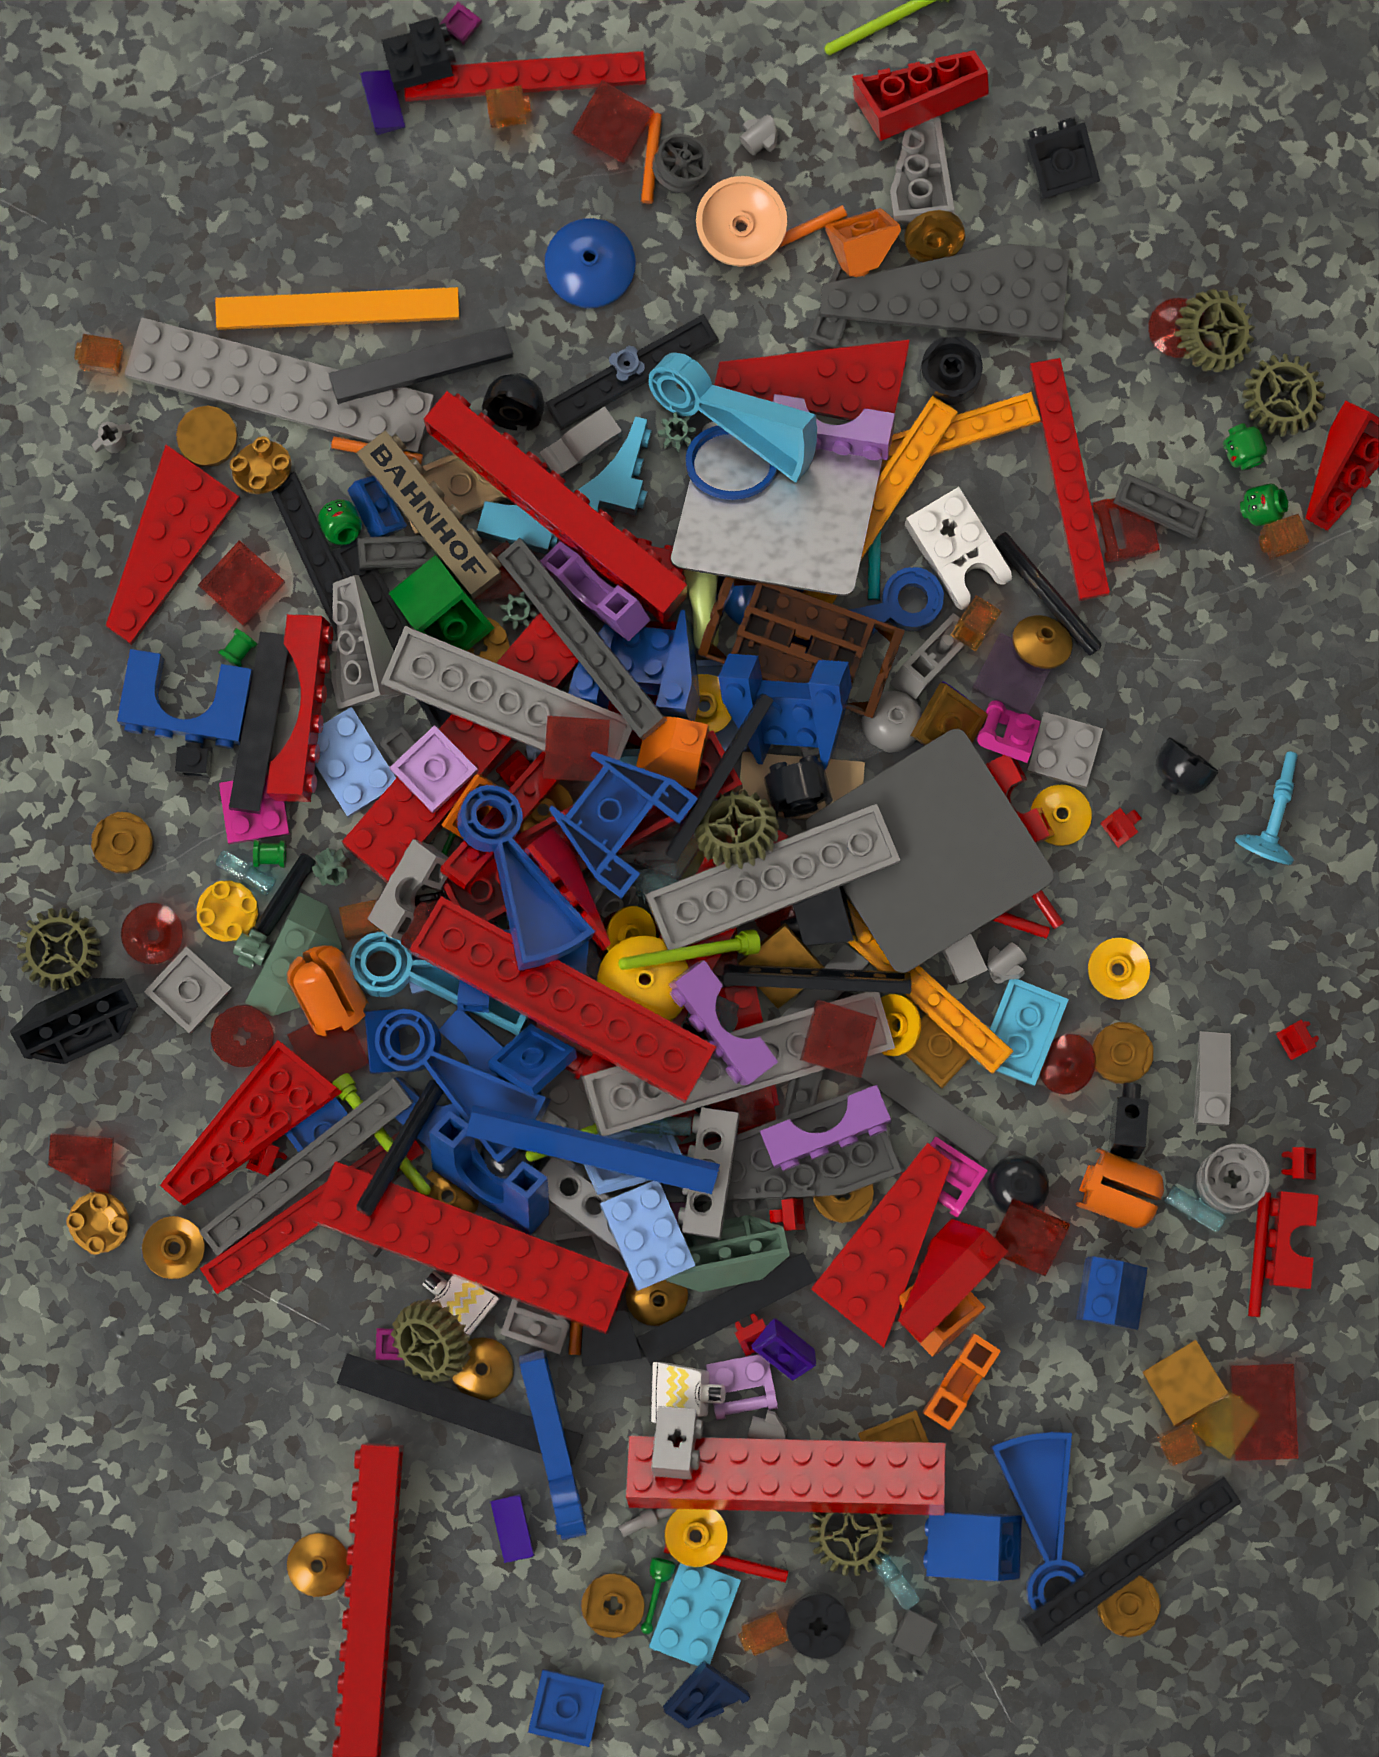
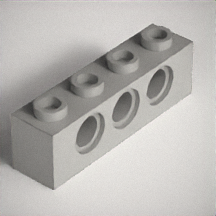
M701 1107L700 1115H694L692 1133H697L696 1144L689 1146L688 1157L720 1165L712 1195L683 1188L682 1194L687 1195L686 1208L680 1207L678 1215V1226H683V1234L721 1239L740 1115L737 1112ZM710 1134H717L721 1137V1145L716 1150H708L704 1146V1140ZM703 1195L710 1197L712 1201L711 1208L707 1212H698L694 1206L696 1199Z
M552 1157L540 1172L548 1177L549 1202L621 1255L603 1211L597 1215H591L585 1209V1202L589 1198H597L602 1203L617 1195L611 1193L609 1196L605 1193L597 1195L588 1174L583 1178L574 1171L576 1165L573 1162ZM570 1179L576 1183V1194L573 1196L562 1194L560 1183L563 1180Z

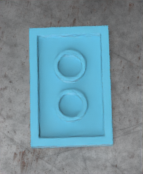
M1010 979L990 1030L1013 1050V1053L996 1072L1035 1086L1069 999L1019 979Z
M680 1563L649 1648L695 1666H699L703 1660L710 1665L741 1579L707 1566L690 1567Z

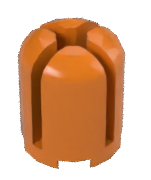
M322 945L303 952V957H296L287 971V981L309 1024L317 1035L327 1036L326 1030H333L341 1026L346 1031L365 1017L363 1009L369 1002L362 988L355 980L353 971L342 951L333 946Z
M1097 1148L1095 1152L1100 1153V1156L1095 1166L1088 1165L1079 1189V1191L1085 1194L1082 1203L1078 1202L1076 1206L1133 1228L1146 1226L1156 1215L1158 1206L1103 1185L1101 1181L1157 1201L1162 1199L1164 1193L1162 1175L1154 1169Z

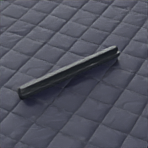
M1006 532L1000 534L994 540L997 549L1067 629L1082 649L1090 656L1096 653L1102 646L1101 642L1010 535Z
M434 1079L428 1082L358 1201L357 1210L366 1216L372 1215L444 1091Z

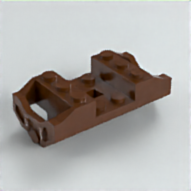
M725 577L718 594V601L713 606L710 615L711 620L704 632L698 655L721 664L725 663L727 657L713 642L734 586L756 585L750 603L744 612L742 623L737 631V638L731 654L758 656L762 678L769 681L809 683L818 660L848 662L853 686L873 629L875 628L890 642L869 701L847 703L846 710L873 719L905 630L784 586ZM794 636L807 641L810 640V637H813L807 653H805L807 647L792 642Z

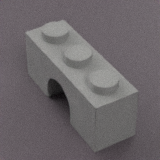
M413 839L396 870L391 875L380 898L375 903L368 920L389 937L410 943L425 917L415 907V895L423 885L439 890L442 888L447 876L441 873L440 869L448 857L434 846Z

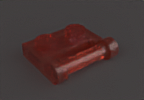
M1115 498L1103 499L1092 503L1094 513H1098L1107 552L1104 555L1106 563L1160 551L1152 520L1114 504ZM1117 509L1126 544L1124 549L1118 548L1110 510Z

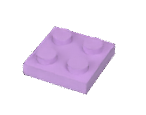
M435 725L390 767V770L433 814L478 772V769Z

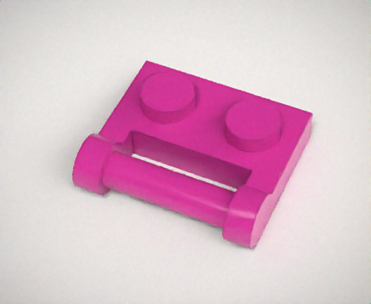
M991 701L986 710L988 716L984 728L979 731L977 736L978 744L983 748L1028 763L1041 721L1033 719L1030 715L1008 710L1000 701ZM998 722L1007 725L1003 738L997 736L995 732Z
M935 1136L930 1145L952 1161L945 1181L962 1191L959 1198L956 1199L942 1190L938 1202L950 1209V1214L958 1217L988 1170Z

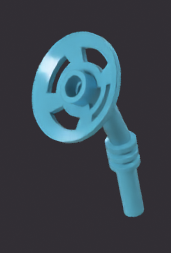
M1287 752L1285 755L1281 777L1276 781L1273 794L1275 802L1266 831H1262L1260 836L1242 834L1237 835L1235 841L1245 849L1266 859L1291 865L1294 859L1287 850L1278 844L1279 837L1277 835L1286 805L1291 801L1294 783L1292 780L1298 757L1295 752Z

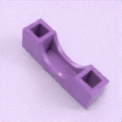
M774 394L773 402L809 412L805 399ZM864 409L856 419L841 425H830L816 419L817 444L815 450L834 451L839 455L852 454L864 456L869 460H888L894 432L895 413Z
M560 541L540 560L570 597L627 641H630L650 621L635 597L619 585L613 588L584 562L580 555Z
M705 960L695 963L668 984L672 989L670 995L679 1007L684 1006L691 1016L688 1019L695 1030L699 1033L703 1031L709 1039V1043L716 1046L714 1056L717 1058L722 1057L728 1066L725 1068L727 1074L736 1084L740 1082L741 1085H749L778 1063L761 1037L750 1039L738 1038L729 1034L721 1026L716 1015L715 1005L718 993L723 985Z
M875 1085L849 1095L847 1110L843 1119L836 1127L829 1131L809 1133L796 1127L790 1120H786L763 1129L760 1133L774 1168L781 1167L782 1171H786L800 1165L799 1159L810 1155L813 1160L828 1154V1148L839 1144L841 1148L850 1146L858 1142L857 1136L867 1132L870 1137L888 1130L886 1125L891 1123V1119L878 1086Z

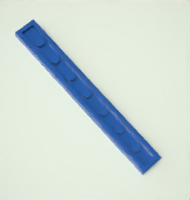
M475 1105L472 1107L466 1136L711 1195L720 1165Z

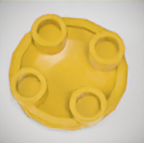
M231 880L217 881L209 886L200 896L196 908L197 921L203 931L211 938L223 942L237 941L241 933L248 934L255 926L258 917L257 901L252 892L243 884Z

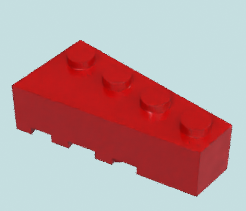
M975 50L936 58L934 63L908 64V68L890 71V68L878 70L877 75L864 77L863 74L852 76L854 99L880 141L989 94L988 71Z

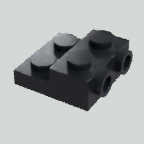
M438 17L408 24L410 33L381 40L395 91L453 76L451 63L456 62L452 44L445 45V42L450 41L446 23L439 24Z
M1075 117L1058 121V128L1047 131L1046 126L1028 131L1030 137L1023 138L1030 168L1034 171L1039 194L1042 199L1100 181L1086 124L1083 121L1076 122Z

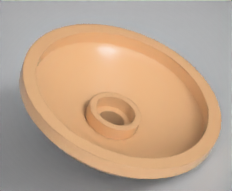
M748 176L730 177L713 185L701 199L696 214L697 233L706 251L715 259L731 266H752L771 257L782 244L787 229L786 208L779 194L767 183ZM744 223L747 229L745 231H738L736 225Z

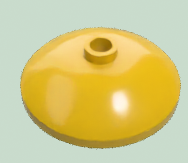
M635 936L616 944L605 955L599 967L597 982L661 1017L672 1021L679 1015L684 1006L679 1007L670 995L672 989L668 984L689 968L686 961L681 960L628 970L620 969L618 962L623 957L668 950L664 941L660 938ZM641 975H648L651 982L648 985L640 984L639 977Z

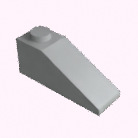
M953 613L901 666L889 684L896 690L905 692L916 700L966 646V644L955 638L954 634L962 620ZM963 622L956 634L958 638L968 643L976 632Z
M1199 1031L1193 1124L1224 1127L1229 1125L1231 1034Z

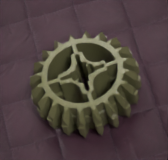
M1210 289L1207 292L1197 293L1195 298H1189L1186 301L1187 306L1179 310L1183 318L1177 319L1174 323L1180 326L1181 330L1176 331L1174 335L1182 339V342L1177 347L1186 349L1183 358L1189 359L1193 357L1192 366H1201L1202 371L1206 372L1211 370L1213 372H1221L1223 369L1229 370L1234 368L1235 364L1241 363L1244 360L1243 355L1251 351L1247 344L1252 343L1255 338L1249 335V331L1254 330L1255 326L1249 325L1248 319L1253 314L1244 313L1247 304H1237L1238 296H1229L1226 290L1217 291ZM1202 315V324L1200 327H1198L1199 320ZM1208 329H1216V330H1223V332H1220V333L1215 332V333H1214V331H1207V330H1208ZM1231 335V340H1230L1229 346H1228V348L1225 350V347H1227L1228 337Z
M1283 354L1280 362L1275 355L1269 358V364L1261 360L1258 364L1259 369L1252 368L1250 371L1252 378H1247L1244 382V385L1249 389L1243 391L1242 397L1250 400L1243 407L1247 410L1254 409L1249 415V419L1254 420L1257 417L1260 419L1257 424L1258 429L1263 428L1265 424L1269 425L1268 434L1270 435L1273 434L1276 428H1279V435L1281 437L1286 435L1287 428H1289L1292 435H1297L1298 426L1306 431L1309 428L1308 421L1315 423L1318 419L1315 412H1322L1324 408L1318 401L1324 400L1326 394L1317 391L1323 388L1324 382L1314 381L1318 377L1319 372L1317 370L1311 373L1307 371L1311 365L1310 362H1306L1303 367L1298 365L1300 361L1299 356H1295L1292 363L1289 362L1288 354ZM1276 374H1288L1295 377L1296 380L1288 382ZM1266 379L1269 383L1268 388L1270 389L1271 397L1263 403L1260 396L1261 383ZM1305 388L1307 406L1302 412L1298 407L1300 403L1297 400V394L1301 389ZM1281 390L1282 393L1293 390L1287 401L1285 398L1283 400L1279 398L1275 401ZM1281 409L1292 417L1277 416L1271 413V411Z
M745 789L740 795H736L731 790L730 796L724 797L720 793L718 800H713L694 834L698 840V848L701 852H704L707 860L713 859L717 867L725 862L728 870L733 864H737L742 870L744 863L749 862L754 867L756 858L765 860V851L773 852V842H777L779 823L776 819L775 810L773 807H769V802L766 798L760 800L756 792L748 797V792ZM738 823V827H739V828H737L738 835L736 836V835H735V830H736V824Z
M50 908L48 909V919L39 912L36 916L40 923L36 925L31 920L27 922V925L32 928L30 934L23 930L20 932L21 936L27 938V942L17 943V947L26 950V953L19 954L17 958L19 961L28 960L21 969L25 973L33 970L29 976L30 981L35 982L41 977L39 981L41 988H46L51 981V990L58 991L60 982L63 989L68 990L71 987L70 980L76 986L82 983L78 977L82 974L88 979L91 978L92 975L86 968L88 965L92 968L98 967V964L92 961L91 957H100L101 951L92 949V946L101 944V940L99 938L90 939L97 932V929L94 926L85 929L89 923L88 918L84 917L78 921L79 912L75 910L68 918L66 908H61L57 917L55 910ZM57 925L73 927L68 933L65 932L59 937H53L46 932L47 929ZM79 935L83 942V953L80 961H78L72 951L77 941L76 938ZM39 938L46 947L40 964L36 959L35 953ZM49 940L59 945L65 943L63 949H65V954L69 959L63 955H53V952H55L53 950L54 946ZM58 962H66L73 968L62 974L46 972L50 966L54 967Z
M428 1298L411 1303L397 1315L393 1322L394 1330L391 1333L392 1337L395 1338L392 1346L399 1350L397 1357L404 1359V1367H411L413 1376L420 1374L423 1381L429 1379L433 1383L450 1380L459 1374L470 1359L469 1352L472 1349L471 1345L467 1343L471 1336L464 1333L466 1325L460 1324L457 1320L459 1314L452 1315L450 1313V1306L442 1308L440 1301L432 1302Z
M813 1512L812 1516L820 1520L819 1525L809 1524L810 1530L818 1531V1535L809 1537V1542L820 1543V1546L815 1547L812 1551L814 1555L824 1551L825 1555L820 1559V1563L824 1565L831 1559L833 1561L830 1566L831 1572H835L838 1565H842L843 1576L848 1575L849 1567H854L855 1576H860V1565L864 1564L867 1572H871L872 1567L869 1561L874 1559L878 1565H881L883 1561L877 1556V1553L881 1551L883 1554H889L890 1550L882 1546L883 1541L893 1542V1537L884 1535V1531L892 1530L893 1525H883L882 1523L883 1520L890 1516L889 1514H870L875 1524L859 1525L855 1522L853 1513H843L842 1526L839 1529L825 1532L826 1524L834 1513H824L821 1515L818 1512ZM848 1517H850V1523L854 1529L860 1531L867 1530L866 1532H860L859 1537L856 1536L857 1539L853 1541L854 1549H852V1543L848 1537H842V1535L835 1536L842 1534L843 1529L846 1530ZM877 1534L872 1549L866 1555L860 1557V1540ZM842 1541L846 1543L850 1559H844L835 1555L828 1548L826 1542Z

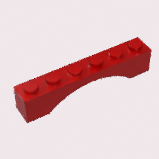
M287 614L284 645L291 654L298 671L301 701L297 722L289 740L281 752L270 762L266 793L275 801L311 802L312 793H315L317 787L314 769L315 763H318L320 759V747L317 744L318 733H322L324 724L321 706L322 703L326 702L327 698L324 680L325 674H328L330 670V658L327 655L328 644H332L333 627L321 615Z

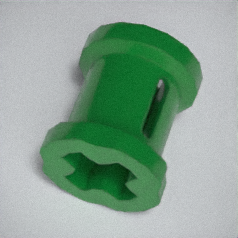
M235 628L233 638L224 649L218 651V654L234 666L242 667L241 662L252 647L256 648L258 643L241 630Z
M254 840V867H259L260 864H276L280 868L286 867V840H281L280 843H261L260 840Z

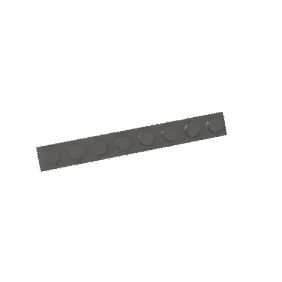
M519 537L497 557L501 564L639 738L645 740L667 721L664 715L526 542Z
M393 1078L199 1230L200 1234L217 1256L222 1254L331 1169L335 1161H341L414 1104V1101L398 1080Z

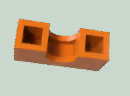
M972 1333L922 1413L950 1431L966 1407L971 1394L981 1379L985 1377L1001 1350L975 1333Z

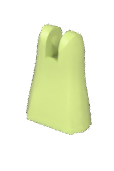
M683 570L692 607L694 645L699 649L707 624L711 620L710 615L713 606L717 601L719 575ZM717 630V633H716V636H715V639H714V642H713V644H714L716 647H717V645H718V643H719V631H718V630Z

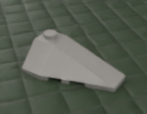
M940 116L905 130L902 149L890 190L894 220L905 226H908L915 217L928 211L943 210L955 214Z
M353 575L334 582L333 621L337 624V640L332 641V651H336V669H332V684L338 710L384 701L402 695L403 693L381 685L394 650L359 575Z

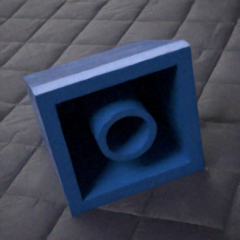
M1094 1256L1086 1257L1076 1320L1138 1330L1148 1268L1124 1261Z
M945 1512V1515H929L925 1523L928 1550L924 1554V1567L927 1569V1576L987 1581L1020 1579L1022 1515Z

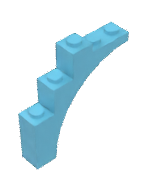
M635 417L629 435L615 458L598 476L578 489L590 500L589 505L598 512L600 507L636 516L637 509L644 508L648 491L643 490V481L635 479L634 476L639 477L644 462V459L639 458L642 447L648 448L652 430L647 429V419ZM485 501L477 527L479 537L509 545L513 544L520 537L532 551L548 554L551 547H555L558 544L559 539L517 505Z

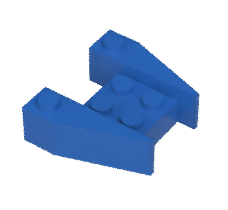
M680 610L675 630L643 627L630 641H627L607 624H604L598 634L646 694L658 695L656 707L666 717H678L695 721L700 702L693 627L686 611ZM579 662L574 670L568 693L608 709L609 698Z
M728 654L718 678L722 701L738 729L759 694H765L774 699L747 744L757 763L763 765L771 744L819 748L820 761L826 770L836 747L852 688L849 663L818 660L809 683L762 680L758 656Z
M592 752L590 756L603 765L602 769L566 815L562 814L552 805L549 810L596 880L622 898L640 875L637 870L616 855L625 841L653 805L675 822L680 823L698 798L671 778Z

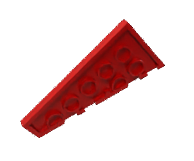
M910 340L719 362L714 385L773 402L774 394L803 398L810 413L850 422L856 419L864 409L895 413Z
M167 444L165 445L106 623L108 629L131 645L240 500L237 494Z
M277 1040L160 1186L184 1206L337 1097L342 1091L282 1042Z
M928 1142L811 1288L812 1291L883 1348L900 1306L899 1297L905 1292L952 1164V1161Z

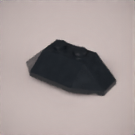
M92 978L37 1003L10 1030V1033L24 1058H35L46 1062L66 1064L121 1039L138 1004L124 978Z

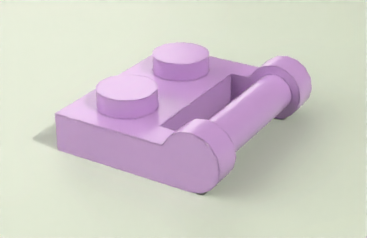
M761 1355L706 1364L707 1371H709V1384L724 1385L725 1393L764 1386L766 1394L723 1404L713 1403L716 1420L726 1419L725 1415L768 1407L769 1410L778 1409L770 1364Z

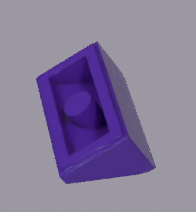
M390 71L361 72L360 76L376 135L406 128Z
M774 1318L752 1344L754 1351L792 1381L816 1366L814 1348L777 1318Z
M521 1494L490 1501L504 1563L534 1557V1548Z

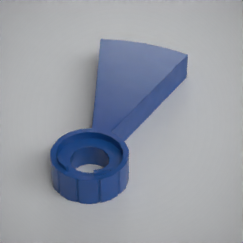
M919 567L903 568L888 579L884 587L882 603L850 609V611L886 624L890 622L895 627L905 631H919L929 627L938 618L943 605L944 592L939 580L931 572ZM917 587L925 593L927 605L923 610L917 613H909L901 608L898 602V595L904 588ZM875 628L873 629V632H872L871 637H872L876 632H878ZM794 636L792 642L807 647L805 651L807 653L813 637H810V640L807 641Z
M484 785L472 790L464 799L457 816L458 831L465 842L474 849L483 852H494L519 971L558 960L588 942L595 931L514 840L522 824L523 817L517 798L503 787ZM484 806L495 807L502 813L504 825L497 829L485 828L477 820V810Z
M411 1009L396 1010L386 1015L377 1027L375 1048L381 1060L391 1068L403 1072H417L426 1068L467 1123H469L473 1105L541 1121L551 1101L550 1098L538 1093L533 1096L509 1081L439 1053L441 1034L438 1031L437 1024L427 1014ZM405 1026H413L420 1036L418 1048L409 1055L400 1054L395 1046V1036ZM480 1139L499 1164H504L519 1150V1148Z
M544 1349L519 1355V1365L548 1477L556 1516L555 1528L557 1534L561 1535L562 1540L587 1535L582 1504L572 1470L546 1351Z
M1046 1432L1028 1434L990 1446L1043 1560L1030 1573L1026 1582V1597L1032 1610L1046 1601L1044 1586L1050 1578L1063 1576L1072 1583L1084 1574L1075 1564L1062 1560L1072 1433Z

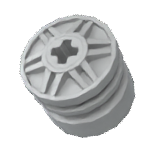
M1229 1144L1217 1149L1201 1163L1196 1174V1188L1201 1200L1210 1209L1221 1214H1236L1255 1205L1265 1195L1269 1186L1270 1171L1265 1159L1257 1150L1245 1144ZM1228 1173L1230 1178H1236L1237 1183L1232 1185V1188L1229 1183H1224L1223 1181L1228 1176Z

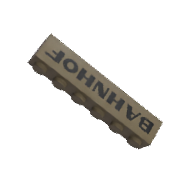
M386 430L357 452L359 459L474 600L502 578L498 570L502 565L492 552L486 555L479 547L483 541L472 528L467 531L460 522L464 518L452 504L450 507H447L441 498L445 494L434 481L429 484L422 474L426 471L415 457L412 460L408 459L403 452L407 447L396 434L391 437Z

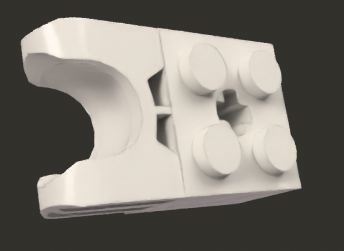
M959 487L906 518V529L957 608L962 610L969 606L971 596L965 585L964 576L970 570L982 569L988 572L997 584H1006L1012 580L1008 565ZM943 527H951L954 530L953 536L949 537L948 534L943 536L941 534Z

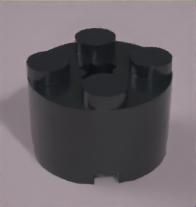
M943 337L934 341L925 351L920 368L919 378L925 392L930 397L933 395L951 406L967 400L974 394L981 379L983 370L981 354L972 342L963 337ZM953 366L957 368L956 374L953 372L948 374L946 372V368L951 369Z
M815 755L803 757L799 760V763L787 765V762L775 763L769 767L770 773L764 777L770 806L775 810L776 817H778L779 812H783L785 818L809 814L818 810L817 804L825 801L827 806L833 801L825 768Z
M812 1592L802 1596L791 1606L786 1618V1630L791 1644L799 1653L813 1659H824L839 1653L844 1647L850 1633V1621L845 1608L836 1598L826 1593ZM816 1617H820L823 1624L827 1625L826 1629H821L818 1634L814 1633L812 1627H809L810 1623L816 1621Z

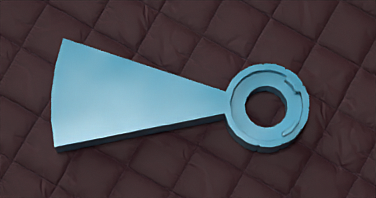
M681 353L667 354L649 373L648 383L655 399L668 411L676 412L680 416H691L699 410L795 483L809 469L817 444L816 414L712 385L706 370L697 361ZM679 384L685 392L680 390L676 385Z
M382 931L364 936L354 946L350 957V967L355 980L368 995L389 997L403 990L410 981L457 1005L459 979L425 960H412L410 949L404 941L391 938ZM378 951L391 953L396 959L394 971L384 977L371 974L366 966L368 958ZM490 997L489 1013L469 1011L515 1035L523 1031L528 1020L527 1016Z

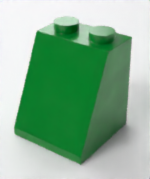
M434 555L388 593L414 630L465 651H468L495 628L437 555Z

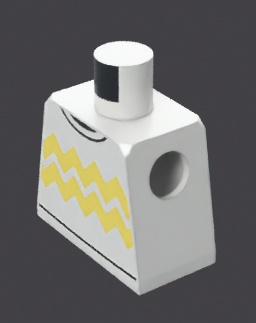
M433 1271L422 1284L436 1296L432 1302L440 1301L442 1308L450 1306V1313L452 1315L459 1314L457 1320L460 1324L466 1325L464 1333L468 1335L474 1332L500 1300L498 1296L483 1287L455 1276L446 1281L436 1271Z
M653 1362L651 1422H657L658 1406L696 1409L698 1417L708 1416L709 1403H724L725 1386L709 1384V1371L667 1362Z

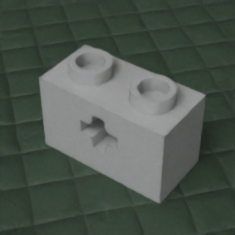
M658 1406L651 1466L654 1476L692 1480L693 1469L698 1470L700 1451L695 1450L696 1439H701L703 1432V1420H698L696 1409ZM677 1438H682L683 1442L680 1443L679 1448H675L673 1444L677 1442Z

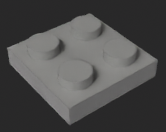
M1043 712L1026 772L1086 789L1103 728Z
M186 946L144 992L191 1034L233 988Z

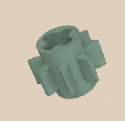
M674 412L673 418L669 421L662 418L661 422L665 430L658 431V437H666L664 442L665 449L671 445L676 447V451L679 453L680 446L684 444L690 445L692 441L688 438V435L695 434L696 428H688L689 416L681 419ZM682 428V436L677 434L672 437L671 429L678 430Z
M524 592L517 598H513L511 594H508L510 601L508 605H500V609L508 613V615L503 617V623L511 621L514 631H517L521 625H525L527 628L530 618L535 619L538 613L530 610L535 605L531 600L529 602L525 600ZM515 606L524 609L525 615L520 618L518 614L513 615V608Z
M326 848V850L315 856L318 865H314L312 870L323 886L328 883L336 887L343 883L345 879H349L346 870L352 868V864L341 848L337 851Z
M253 929L250 935L241 933L233 950V954L239 956L237 963L249 969H253L254 964L262 966L271 948L270 944L265 943L267 936Z

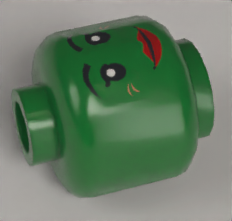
M1242 423L1228 430L1229 436L1224 439L1223 447L1232 467L1241 468L1242 471H1246L1264 462L1263 457L1267 454L1268 450L1257 427H1246L1245 423Z
M1264 484L1249 488L1246 491L1244 500L1240 503V510L1242 516L1245 519L1248 518L1254 526L1272 524L1281 521L1285 512L1288 511V498L1285 491L1279 489L1275 484Z
M337 499L330 501L319 512V525L327 540L333 544H349L357 538L362 530L361 518L355 506L348 500Z

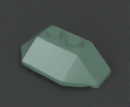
M299 892L245 1001L246 1004L272 1017L301 1007L287 981V971L290 964L296 957H303V952L316 946L329 945L339 950L342 948L327 905Z
M746 1215L724 1220L721 1239L683 1234L682 1232L696 1266L671 1276L666 1281L704 1292L761 1280L790 1256L784 1227Z

